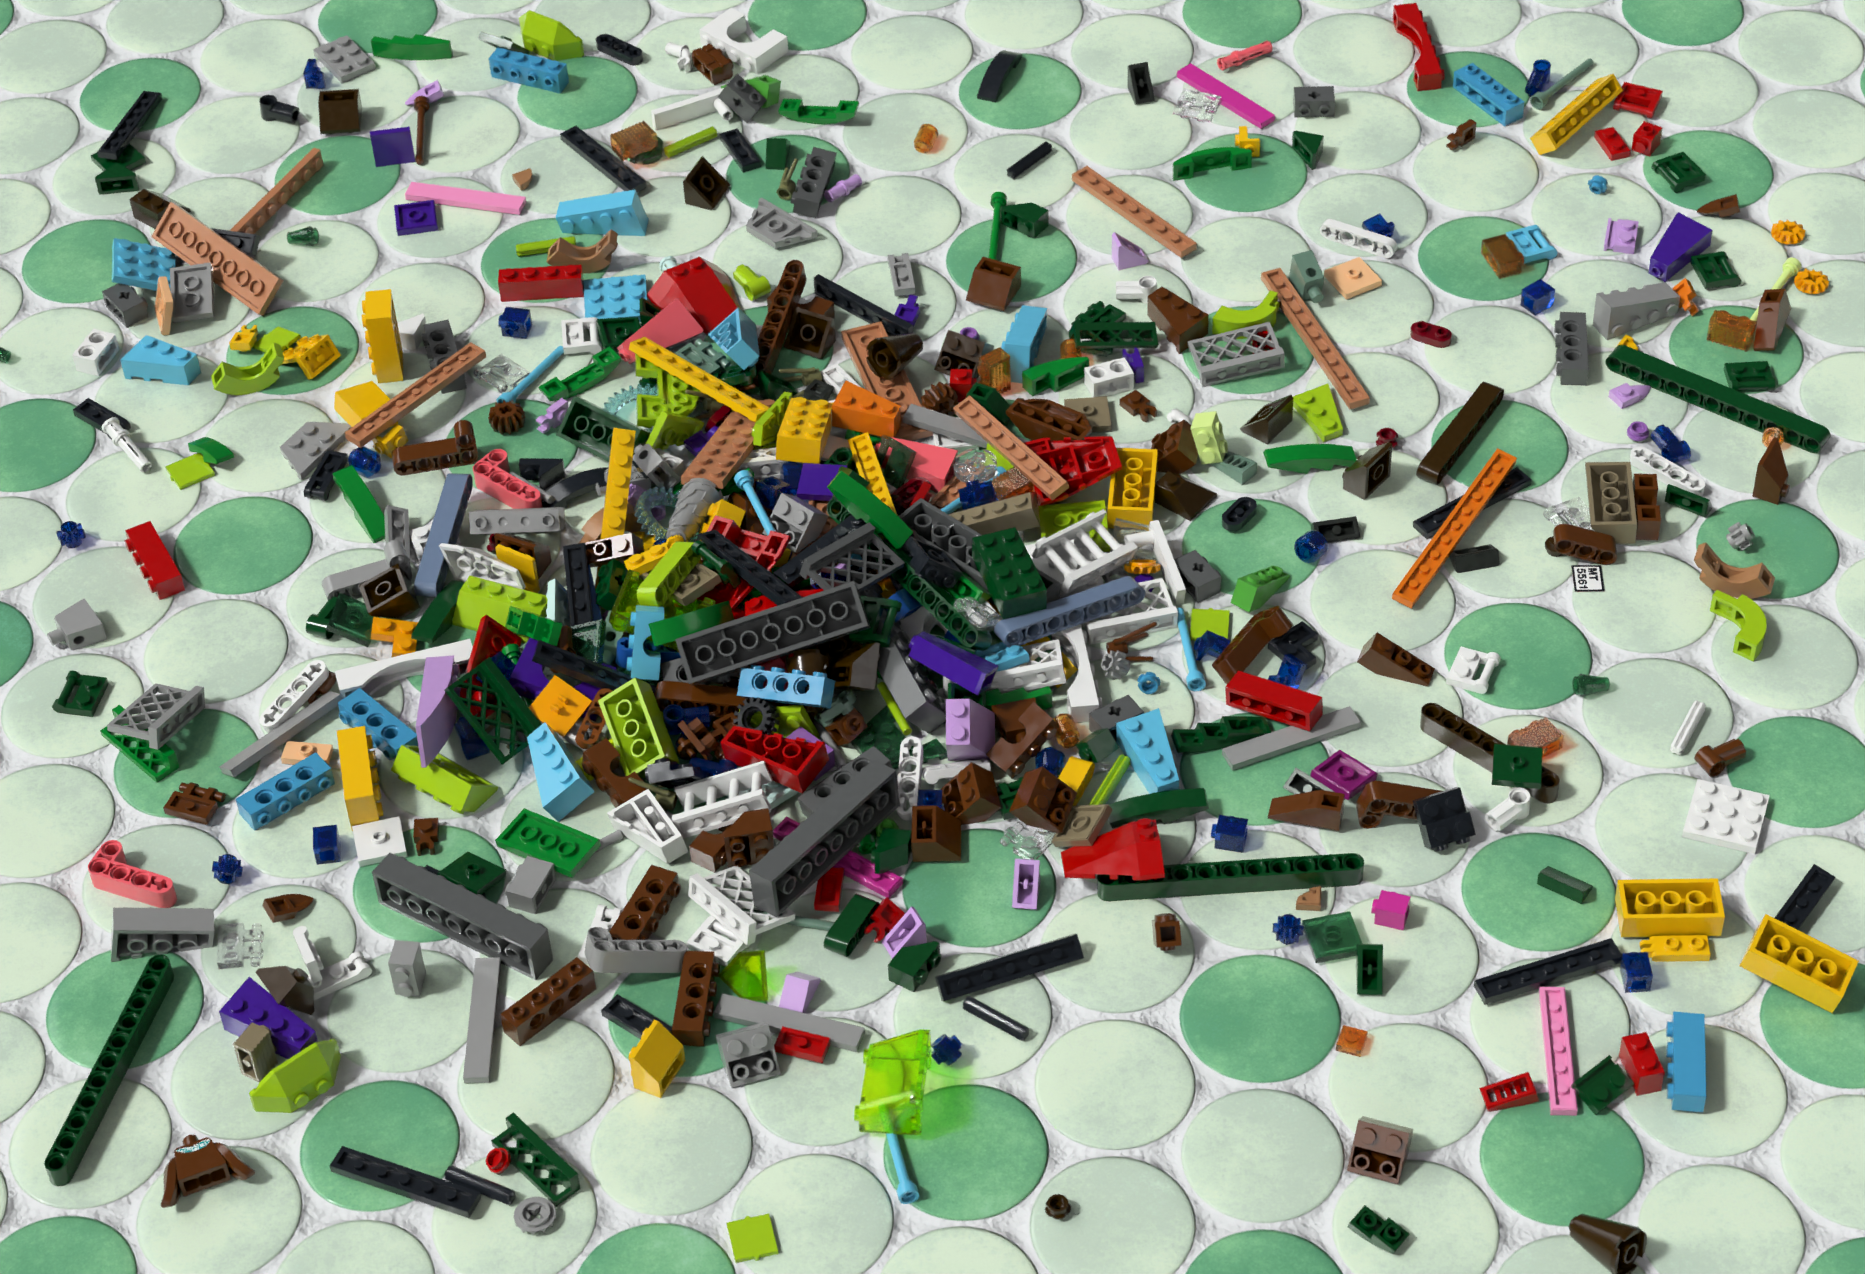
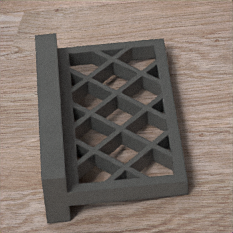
M869 522L805 558L800 575L805 580L811 578L823 590L849 583L850 577L862 579V583L857 584L860 593L903 568L905 562L874 534L875 527ZM873 543L879 551L869 550L867 545ZM851 554L863 555V560L852 559ZM867 556L878 558V563L867 561ZM882 559L891 560L894 565L882 564ZM834 564H847L846 570L834 568ZM850 565L862 567V572L851 571ZM866 568L876 569L878 574L866 573ZM818 573H830V579L822 578ZM834 574L846 576V582L834 580Z

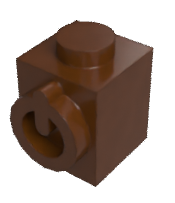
M853 708L845 715L840 713L825 729L837 746L850 743L868 726L862 714Z
M1163 913L1154 915L1155 920H1152L1154 945L1157 948L1160 947L1161 951L1175 950V946H1181L1180 921L1176 918V914Z

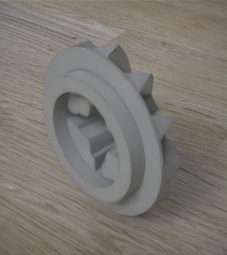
M543 1197L525 1199L514 1211L516 1227H519L523 1233L526 1231L531 1232L533 1236L535 1232L542 1231L545 1233L547 1227H553V1221L556 1218V1209L553 1203ZM539 1213L540 1219L535 1218L532 1221L530 1215L535 1216Z

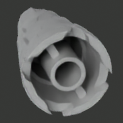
M693 478L684 484L678 494L676 508L669 521V528L666 533L667 539L674 535H680L683 537L684 542H687L691 537L694 538L703 523H707L709 518L707 512L711 504L723 499L721 490L718 492L715 489L717 486L715 483L704 478Z

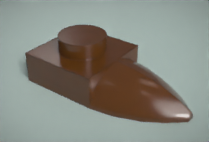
M1737 194L1720 198L1703 205L1697 210V213L1719 214L1720 218L1732 216L1740 212Z
M286 894L264 899L262 906L272 923L295 918L296 913L307 908L314 899L302 894Z

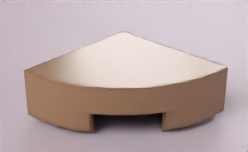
M531 168L512 174L513 181L521 191L526 189L531 180H533Z
M1312 887L1309 891L1300 895L1296 901V910L1320 911L1321 887Z

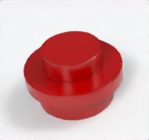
M494 1148L488 1153L486 1165L491 1172L500 1174L508 1168L511 1159L509 1151L504 1148Z

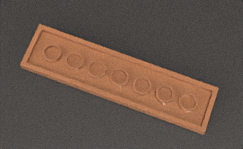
M170 202L151 236L189 265L211 262L213 282L259 315L264 316L284 281L176 203Z
M882 322L841 331V338L865 389L901 406V427L895 438L914 441L933 436L931 431L903 423V416L910 404L922 407L905 370L903 369L896 377L886 380L882 376H876L867 363L866 357L869 354L866 348L870 341L876 338L888 337Z
M772 399L757 400L769 408L775 402ZM732 410L681 475V484L688 483L693 478H704L717 485L715 488L724 489L756 446L753 445L754 438L752 437V429L756 422L750 421L744 415Z

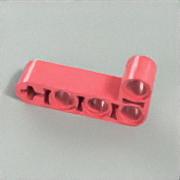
M492 450L473 466L475 485L479 490L513 509L543 508L540 491L509 474L510 468L505 450Z
M117 840L105 842L88 864L92 883L97 889L158 908H170L177 901L172 880L166 876L127 865L122 844Z

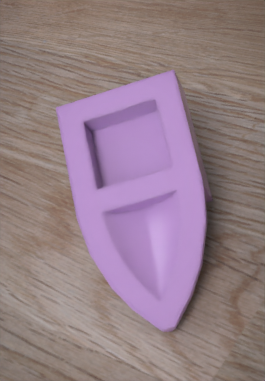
M438 80L415 92L405 102V105H414V99L418 96L427 97L430 103L438 101L444 96Z
M1628 383L1609 390V398L1623 409L1644 399L1651 387L1648 385L1630 386Z

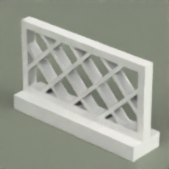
M1163 578L1138 583L1145 590V597L1154 600L1150 606L1140 602L1137 605L1131 606L1128 610L1122 609L1117 611L1123 616L1113 618L1110 617L1111 613L1100 617L1099 619H1102L1100 621L1083 623L1089 645L1121 638L1153 622H1157V626L1145 632L1152 633L1177 628L1178 611L1176 606H1173ZM1160 587L1161 591L1156 595L1149 592V589ZM1158 602L1167 606L1160 609L1154 608ZM1138 607L1145 610V612L1133 613V610Z
M1059 639L1022 646L1028 654H1031L1029 655L1030 662L997 671L991 686L985 691L988 692L998 688L1001 694L1021 687L1028 691L1066 683ZM1054 649L1050 653L1045 652L1046 650ZM1038 657L1043 658L1040 662L1034 661Z
M738 866L727 868L704 878L698 873L690 876L688 896L746 945L755 943L756 935L795 920V913L789 908L782 912L783 915L775 917L769 913H754V910H763L755 907L753 901L739 900V898L753 899V895L750 891L741 890L742 888H752L750 876ZM735 875L740 880L729 879L728 877ZM711 884L721 885V887H714ZM724 886L738 887V890L724 888ZM726 896H731V897H736V898H735V900H734V899H728ZM740 908L751 909V910H750V912H746V911L741 910ZM755 920L764 921V923L757 925Z

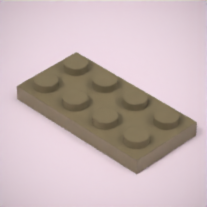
M698 562L670 597L686 606L695 602L704 593L714 589L722 581L719 574ZM652 570L639 575V578L644 580Z

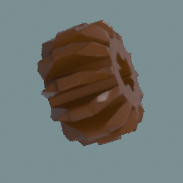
M939 381L936 386L931 384V388L925 390V395L921 396V405L924 408L948 415L950 411L954 412V406L958 405V396L949 384H943Z
M513 400L510 402L503 401L501 404L495 403V407L490 408L489 424L494 432H500L501 435L504 433L510 435L511 432H518L519 428L524 427L525 412L520 403H514Z

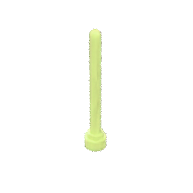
M1788 258L1782 266L1783 273L1771 289H1782L1790 277L1797 275L1802 267L1800 261L1796 258ZM1759 307L1748 321L1750 326L1757 324Z

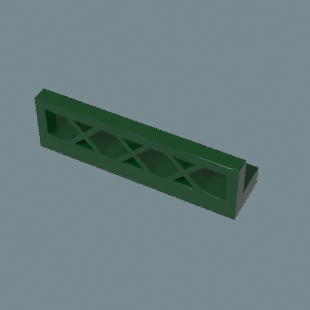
M1155 322L1074 323L1068 331L1069 339L1075 340L1076 349L1157 348L1159 345ZM1150 338L1152 339V341H1144V340H1143V339H1150ZM1081 339H1092L1090 342H1081ZM1102 339H1112V340H1111L1110 342H1105V341H1103ZM1123 339H1132V340H1131L1130 342H1125Z
M514 1112L505 1118L507 1130L491 1140L492 1146L508 1150L511 1156L510 1163L557 1207L581 1189L578 1173ZM511 1136L517 1141L516 1147H504L502 1145ZM519 1154H530L533 1157L532 1163L520 1162ZM535 1170H547L549 1172L548 1178H537ZM551 1185H563L566 1189L555 1196L551 1192Z

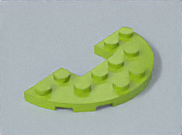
M635 354L636 376L657 378L658 396L637 394V426L652 428L655 426L656 419L661 411L683 416L690 415L699 404L700 397L686 394L685 391L700 392V390L686 384L683 380L670 375L667 371L654 366L653 363Z

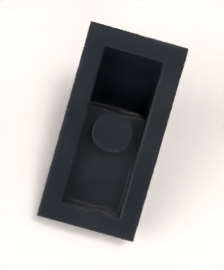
M519 459L520 476L526 480H539L540 488L543 490L565 478L563 459Z

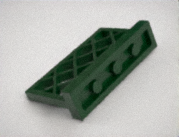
M490 657L444 690L502 765L529 745L528 740L526 742L515 741L516 731L522 732L527 739V736L542 725ZM474 674H477L482 680V687L472 685V676ZM456 687L466 688V698L459 697L454 689ZM471 690L482 692L481 702L471 700ZM487 694H492L496 698L497 705L486 703ZM471 705L481 707L480 717L474 716L470 712ZM486 709L496 711V721L485 718ZM501 712L509 715L511 724L501 722ZM485 724L495 726V736L487 734ZM500 727L511 729L510 739L500 737ZM499 742L510 745L507 756H504L499 749Z

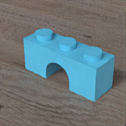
M636 605V612H631L630 626H634V635L629 634L628 648L633 650L632 657H627L626 671H631V678L659 680L660 652L647 650L643 643L648 636H651L648 624L664 619V607Z

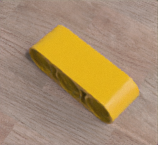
M1071 756L1058 778L1077 792L1073 806H1077L1091 781L1095 764Z

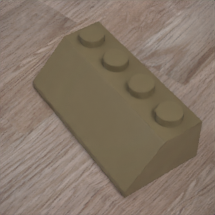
M1585 462L1591 529L1613 536L1616 544H1635L1637 519L1631 462Z
M1029 492L948 514L981 535L1016 527L1019 532L1040 526L1036 492Z

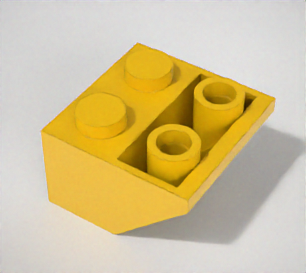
M654 1020L650 1027L643 1031L641 1040L629 1053L628 1059L631 1065L634 1088L661 1098L685 1062L683 1045L657 1020Z

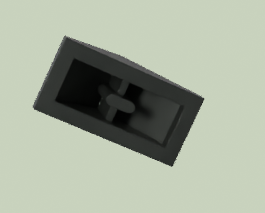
M1148 62L1128 65V90L1135 105L1155 101Z

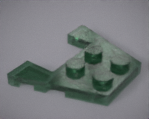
M886 705L867 723L868 727L852 740L851 744L860 755L871 747H876L891 761L893 769H899L900 745L906 737L894 724L896 720ZM937 738L922 745L923 763H928V759L939 757V760L948 758L947 750ZM911 746L909 750L910 756H913L914 746Z

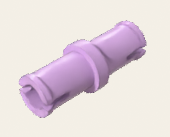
M854 174L845 181L837 182L836 186L824 191L825 199L828 202H833L841 196L848 195L851 190L862 185L861 177Z

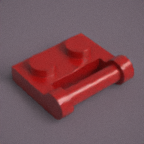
M1624 82L1622 85L1623 91L1617 95L1613 109L1643 114L1647 118L1652 119L1662 98L1663 91Z

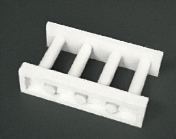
M1104 509L1097 513H1090L1085 519L1047 538H1040L1035 544L1036 548L1032 554L1033 558L1035 559L1046 554L1065 575V580L1061 586L1065 594L1128 563L1129 560H1132L1138 548L1133 541L1125 545L1119 544L1101 524L1106 514ZM1095 529L1113 551L1104 553L1087 532ZM1078 537L1097 559L1092 562L1090 560L1087 561L1070 541ZM1062 545L1080 565V568L1077 570L1071 569L1054 549Z
M757 762L675 787V792L684 808V812L672 815V822L683 839L700 834L703 830L707 832L731 825L746 811L768 808L769 813H771V805L763 788L761 789V785L773 781L765 762ZM751 788V792L739 795L740 791ZM729 795V799L716 802L717 798ZM707 802L705 806L694 809V805Z

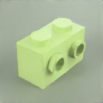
M1217 411L1196 413L1190 429L1201 464L1223 462L1225 453L1228 452V444L1224 438L1222 424L1219 421Z

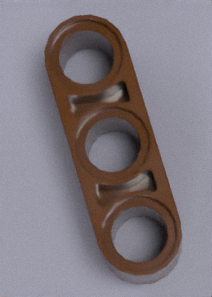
M1559 524L1553 530L1554 548L1560 554L1602 565H1610L1617 560L1616 541L1613 536L1570 524Z

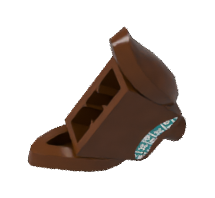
M188 1135L183 1139L184 1146L174 1150L175 1157L166 1165L161 1207L166 1208L176 1205L180 1199L181 1191L183 1197L229 1181L231 1180L230 1175L238 1180H246L253 1176L255 1171L246 1165L236 1152L226 1144L213 1143L208 1137L198 1140L196 1135Z

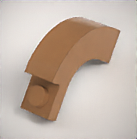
M611 229L598 243L589 247L575 246L560 237L548 249L547 263L551 266L582 265L583 273L599 271L611 263L612 253L618 246V233Z
M628 503L624 531L631 533L640 531L649 516L639 508ZM604 508L596 512L581 529L585 534L579 543L600 540Z
M1706 542L1698 545L1694 561L1697 567L1702 570L1699 579L1714 591L1719 590L1735 598H1739L1741 594L1750 599L1771 594L1775 577L1763 562L1747 568L1733 567L1724 563Z

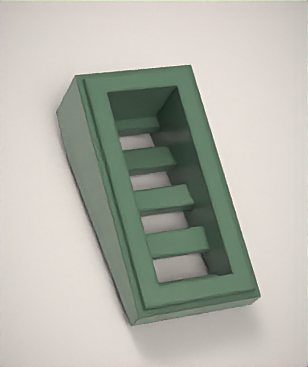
M1229 451L1225 453V460L1223 462L1210 463L1241 485L1257 474V463Z

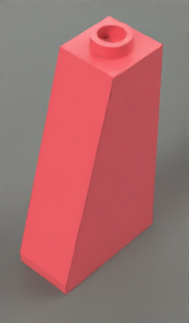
M676 298L617 347L618 354L622 360L632 364L635 362V353L629 350L630 342L646 337L668 349L697 337L704 330L679 299Z
M884 435L880 443H877L874 448L881 468L908 480L915 477H923L929 481V484H932L930 490L936 493L949 482L958 468V450Z

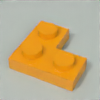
M373 617L371 640L393 642L392 657L415 652L417 640L411 639V634L418 622Z

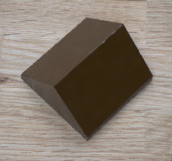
M703 156L683 181L685 204L712 210L730 184Z
M795 307L784 348L823 359L836 342L834 318Z
M1292 395L1264 405L1240 430L1268 445L1292 422Z

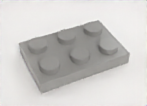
M347 35L313 49L314 56L341 83L375 70V63Z
M211 262L170 268V291L173 298L171 319L173 323L213 318L214 291Z

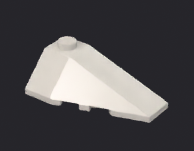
M444 543L439 545L455 581L465 582L470 575L523 590L526 588L518 569L481 549Z

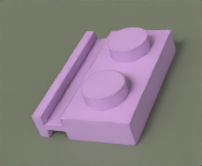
M1608 218L1603 251L1613 249V252L1634 254L1639 221L1622 219L1611 221L1612 218Z

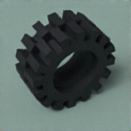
M751 697L750 701L747 699L743 701L744 706L738 705L737 708L740 711H735L734 713L738 718L733 719V723L737 724V726L760 730L763 734L772 735V731L776 732L778 730L774 726L775 724L779 725L780 721L775 719L779 717V713L775 712L777 709L771 703L758 697L757 699ZM760 711L763 715L762 722L757 728H752L750 725L751 718L754 713Z

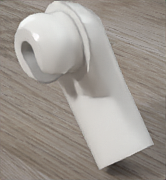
M1179 409L1171 410L1172 412L1167 414V419L1172 424L1177 421L1186 420L1192 425L1190 418Z

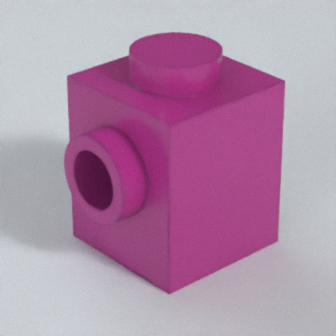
M1381 890L1379 899H1374L1371 913L1375 914L1374 924L1404 930L1409 914L1411 896Z

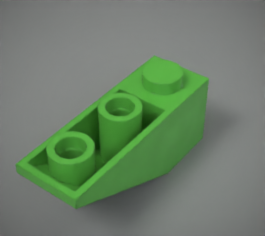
M767 75L745 80L767 100L762 108H769L771 105L778 103L781 86L780 80Z
M1270 566L1238 578L1230 603L1247 612L1257 610L1290 578V575L1283 572V569L1278 566Z

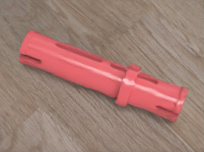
M1267 40L1241 51H1233L1230 55L1217 59V65L1222 71L1232 66H1240L1245 61L1271 53L1272 45Z

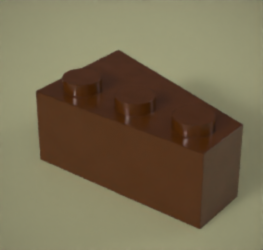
M1163 286L1148 296V317L1152 322H1155L1160 331L1162 330L1167 335L1166 339L1176 346V351L1179 354L1189 348L1188 341L1203 338L1208 334L1209 315Z

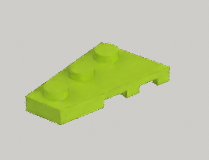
M1328 383L1293 396V407L1323 442L1343 435V427Z
M784 392L755 423L752 429L753 445L763 446L777 440V434L792 398V393Z
M661 411L646 444H649L654 450L658 448L665 450L670 445L682 446L684 445V440L702 430L704 422L696 418Z
M803 705L776 707L777 710L775 712L779 713V717L775 719L780 722L779 725L775 724L774 727L778 730L776 732L772 731V735L774 733L782 734L786 738L801 726L819 739L820 735ZM760 711L754 713L751 718L750 725L752 728H757L762 722L763 715Z

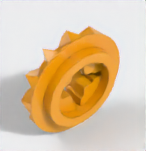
M1787 219L1786 222L1779 220L1778 223L1773 224L1771 235L1780 243L1797 244L1804 239L1805 230L1803 225L1797 224L1796 221L1789 222Z
M1804 269L1803 272L1799 271L1797 273L1794 284L1797 289L1804 293L1819 294L1828 288L1829 281L1828 276L1823 275L1822 271L1816 272L1814 269L1812 271Z
M1135 559L1129 560V563L1124 564V570L1134 574H1150L1160 571V564L1156 563L1155 560Z

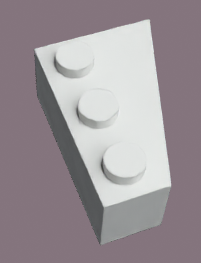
M649 789L607 813L614 830H620L623 836L667 864L688 852L682 835Z

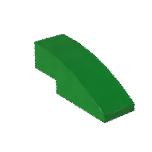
M1065 358L1033 366L1022 371V387L1032 397L1049 388L1057 392L1084 378V368L1089 367V358Z

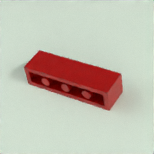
M582 265L499 269L498 286L501 302L584 297Z
M151 521L125 530L127 539L124 540L129 553L133 551V560L136 566H141L139 567L144 580L148 579L147 583L151 593L156 592L159 600L185 591L182 576Z
M1238 671L1225 687L1226 705L1300 729L1311 731L1323 715V699L1321 696L1242 671Z

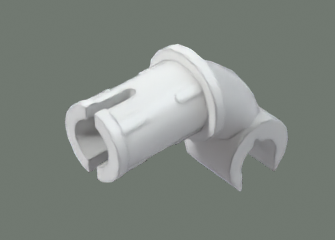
M668 42L665 47L666 54L679 57L677 60L679 71L684 67L686 73L692 70V57L689 47Z

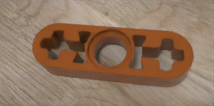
M603 688L596 693L575 737V741L580 748L589 749L596 744L606 723L598 700L611 693L612 690ZM590 715H599L602 718V722H592ZM589 728L593 731L590 735V738L587 741L584 740V736L586 735Z

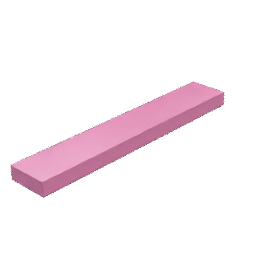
M411 182L405 193L406 200L411 201L434 200L435 204L517 215L521 214L526 204V197L418 182Z
M1539 987L1550 1115L1577 1116L1575 1088L1571 1087L1575 1081L1565 987Z

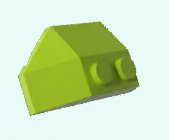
M531 10L519 17L521 36L525 49L555 61L584 56L582 39L579 36L576 37L561 22Z
M330 1039L329 1041L315 1042L272 1069L260 1081L257 1088H253L249 1092L253 1109L256 1112L292 1113L304 1107L309 1101L320 1094L327 1092L329 1088L334 1086L341 1058L337 1041Z

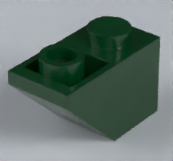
M1034 203L1006 205L1001 207V224L1035 239L1049 226V210Z
M976 382L966 394V398L970 395L1001 424L1006 426L1010 421V418L1006 415V410L1010 405L995 388Z
M883 828L881 836L876 837L875 849H872L871 864H875V874H881L908 864L912 852V830Z
M933 941L901 948L888 964L889 981L915 992L920 985L926 982L930 971L939 965L942 958L940 943Z

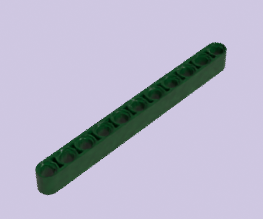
M1618 345L1605 361L1607 368L1614 373L1648 385L1651 388L1771 437H1776L1783 442L1810 453H1818L1830 438V431L1821 424L1628 346Z
M832 498L828 502L827 513L837 524H840L852 515L837 498ZM874 532L885 545L905 562L904 567L891 574V576L964 646L980 651L987 650L992 642L991 634L941 586H938L932 580H924L917 576L914 567L910 564L912 558L901 548L896 549L882 533L876 534ZM873 543L867 545V549L879 551ZM882 559V564L894 565L891 560Z
M1356 853L1164 865L1165 878L1133 880L1132 876L1118 875L1117 880L1110 879V875L1098 874L1097 895L1103 901H1125L1310 889L1312 887L1354 886L1360 884L1363 880L1364 859Z
M154 955L147 962L45 1159L44 1165L49 1180L55 1186H64L72 1180L174 980L171 963L166 955Z

